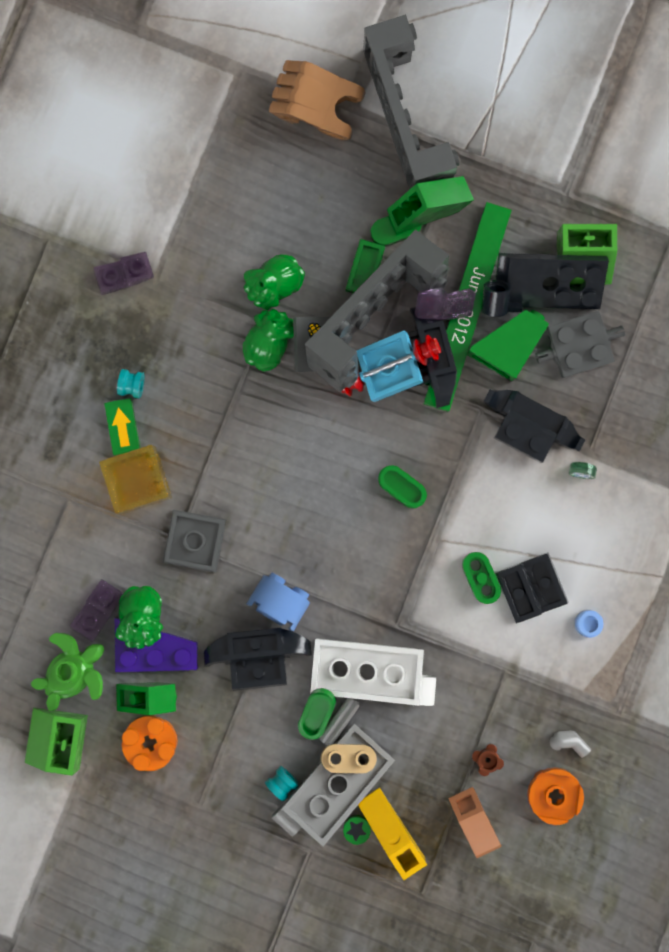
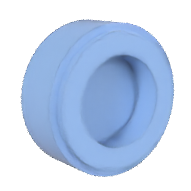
M584 610L575 618V628L582 636L592 638L599 635L603 629V619L595 611Z

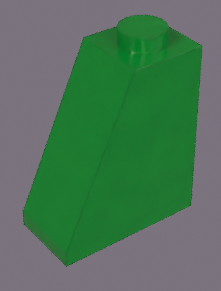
M464 176L417 183L387 209L396 233H402L456 214L474 201Z
M525 310L474 344L467 355L513 382L549 323L544 321L545 317L539 312Z

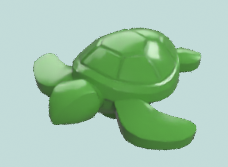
M65 633L51 635L49 641L59 646L64 653L57 655L51 661L45 678H36L31 682V686L34 689H45L46 695L49 696L46 701L48 710H56L60 699L73 697L82 692L86 686L89 688L91 699H99L102 695L103 681L100 673L94 670L93 663L98 661L103 655V645L92 644L86 647L82 653L79 652L77 642L72 636Z

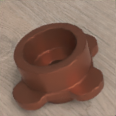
M488 744L485 749L481 751L476 750L472 754V759L477 762L479 766L478 771L482 776H488L489 773L497 769L500 770L504 766V761L499 758L497 747L494 744ZM490 758V762L487 763L485 759Z

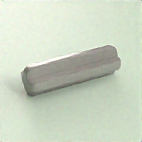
M347 698L320 737L322 743L328 746L336 741L360 707L357 700L354 698Z

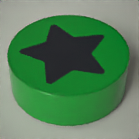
M352 815L345 821L343 833L348 842L359 845L368 840L371 828L365 817Z

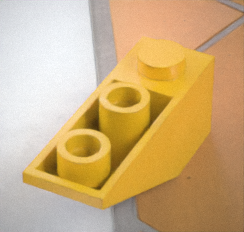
M380 787L365 796L358 806L402 879L406 880L427 865L425 856Z

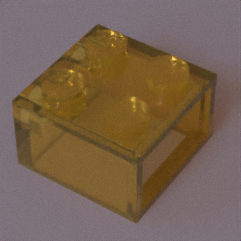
M145 446L99 461L115 514L122 515L172 498L155 446Z

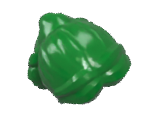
M282 254L276 255L264 262L259 269L246 271L244 273L245 284L243 288L247 293V298L252 302L254 301L255 306L269 310L272 307H277L279 300L299 291L305 278V271L298 265L294 257Z
M275 309L263 310L260 314L254 316L256 324L249 330L243 342V356L246 363L255 366L263 372L273 370L280 364L288 345V339L294 337L293 319L288 318L286 312H278Z
M132 586L120 598V624L116 629L115 637L120 641H125L127 648L136 647L137 649H142L145 646H152L161 639L163 625L159 621L162 599L154 588L150 586Z

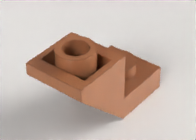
M473 787L448 798L476 858L502 847Z

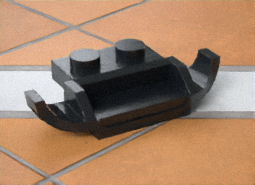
M426 305L412 307L410 312L415 322V331L407 332L412 348L414 340L417 339L420 343L425 342L426 335H429L432 339L436 338L441 348V353L438 354V361H435L432 357L427 359V365L417 361L423 383L416 386L430 383L435 397L436 408L450 405L456 383L457 368L444 321Z
M490 389L484 399V403L505 416L494 439L539 463L544 462L554 442L577 452H580L585 442V439L577 433L574 425L566 416L560 415L524 396L519 391Z
M281 627L227 633V635L217 639L206 648L203 653L204 667L218 663L230 664L233 691L287 685L285 658H290L292 655L311 656V642L305 637Z

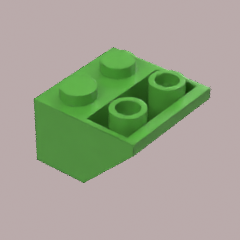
M562 224L557 231V255L607 256L609 263L605 285H611L617 256V224ZM574 278L570 285H581L584 279Z
M34 707L25 763L44 772L73 776L80 770L88 715L56 710L49 711L48 709Z

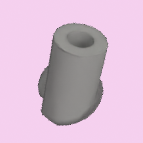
M572 730L558 731L549 741L550 746L554 750L573 748L581 758L591 751V748Z

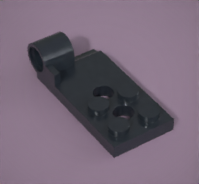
M499 253L496 280L487 281L484 284L481 310L488 316L501 317L505 316L508 312H522V307L601 309L609 263L608 257ZM548 277L557 278V282L552 286H545L543 284V281ZM574 278L584 279V282L578 287L570 285Z

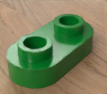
M480 552L467 554L462 561V569L474 597L484 604L496 602L501 595V587L489 559ZM474 560L480 563V567L476 571L471 568V562ZM484 585H488L491 588V592L488 595L482 594L481 589Z

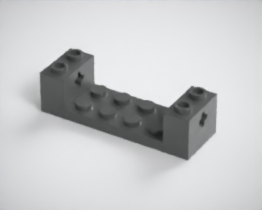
M405 14L364 27L363 52L410 190L417 183L454 178L457 173V166H459V158L456 150H451L449 142L418 151L420 150L416 134H411L409 125H411L410 114L407 108L403 109L400 101L403 99L402 90L399 83H394L392 77L394 75V67L411 62L412 51H415L414 40L417 39L416 30L413 23L409 24Z
M415 229L305 343L308 367L340 393L345 387L350 388L359 376L357 351L348 345L352 335L358 329L362 330L368 324L370 316L376 310L380 311L383 309L388 301V297L393 292H399L406 281L429 299L435 292L440 293L448 282L449 255Z

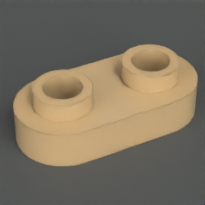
M331 744L326 746L321 753L323 767L332 773H368L375 767L377 761L374 750L362 744ZM334 753L340 755V761L337 764H333L330 760ZM361 754H366L368 757L365 764L358 762V757Z

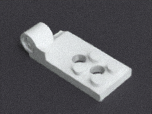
M317 638L315 639L310 694L315 689L324 688L331 691L335 697L432 706L435 701L436 677L422 675L424 650ZM342 661L347 665L348 671L345 676H337L334 673L333 666L335 662ZM363 664L373 666L375 674L372 679H365L361 676L360 668Z

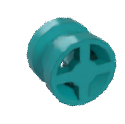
M122 369L118 378L117 394L120 396L130 394L134 398L140 399L144 388V372L134 374L130 373L127 369Z
M282 766L276 770V775L273 778H268L265 781L268 789L283 802L288 798V793L299 786L295 777Z

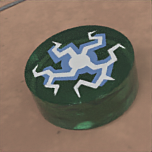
M572 462L570 464L569 475L581 479L596 478V466L584 462Z

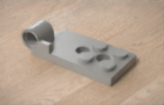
M354 723L336 744H362L371 747L377 757L375 767L368 773H332L326 770L320 761L303 783L293 791L271 817L290 836L293 837L303 828L319 844L324 846L395 761ZM338 753L332 754L331 762L337 764L340 761V755ZM361 754L360 756L363 758L365 764L368 760V757L366 754ZM336 776H342L346 781V786L341 792H334L331 788V781Z

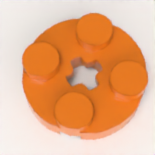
M155 715L141 716L134 720L123 733V754L127 761L138 771L161 769L170 762L175 754L178 742L177 734L172 724L167 720H163ZM145 736L157 740V743L153 745L154 750L143 746Z
M553 767L540 770L535 774L528 787L527 795L530 807L545 823L552 825L565 824L575 815L577 816L583 807V789L578 780L565 769ZM554 789H558V792L563 794L562 799H557L556 803H552V799L548 797L549 793L553 792Z

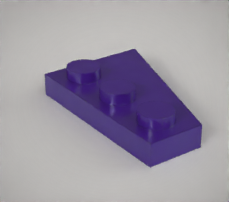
M118 617L114 618L115 634L120 624V618ZM161 631V639L152 646L137 649L136 647L127 648L125 641H120L115 637V672L198 669V643L196 641Z

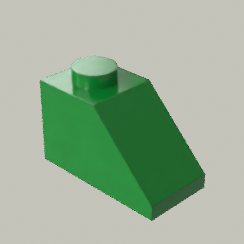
M173 683L116 684L117 711L142 715H155L176 711L177 695L175 684Z

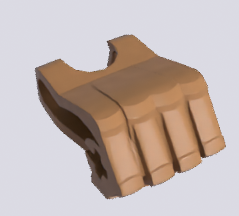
M286 60L283 65V71L286 74L280 73L277 78V85L281 86V88L275 87L272 98L277 100V102L272 101L269 112L291 124L299 123V120L316 127L327 136L340 140H349L352 135V128L349 124L337 118L335 106L346 100L354 103L360 102L365 97V89L313 63Z

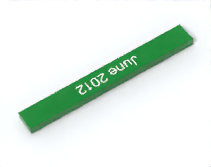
M489 202L485 204L446 329L457 368L456 383L450 405L436 408L435 397L430 384L423 405L446 412L450 411L482 308L484 284L491 279L510 218L511 209Z

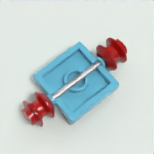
M401 331L357 350V357L362 371L358 370L359 376L357 381L350 388L345 387L342 393L352 396L353 389L355 388L362 392L365 382L371 401L376 402L423 383L417 361L423 365H427V359L430 357L438 361V354L441 353V348L437 339H432L429 335H426L425 342L420 343L417 339L414 340L412 348L408 333Z

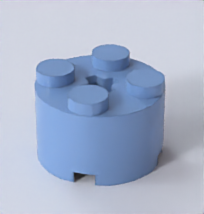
M272 572L269 576L263 575L246 604L251 607L255 603L258 605L257 612L281 626L289 623L288 630L294 632L310 604L307 600L309 594L296 586L293 589L288 588L284 585L286 580Z

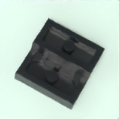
M549 552L496 573L516 624L569 603Z

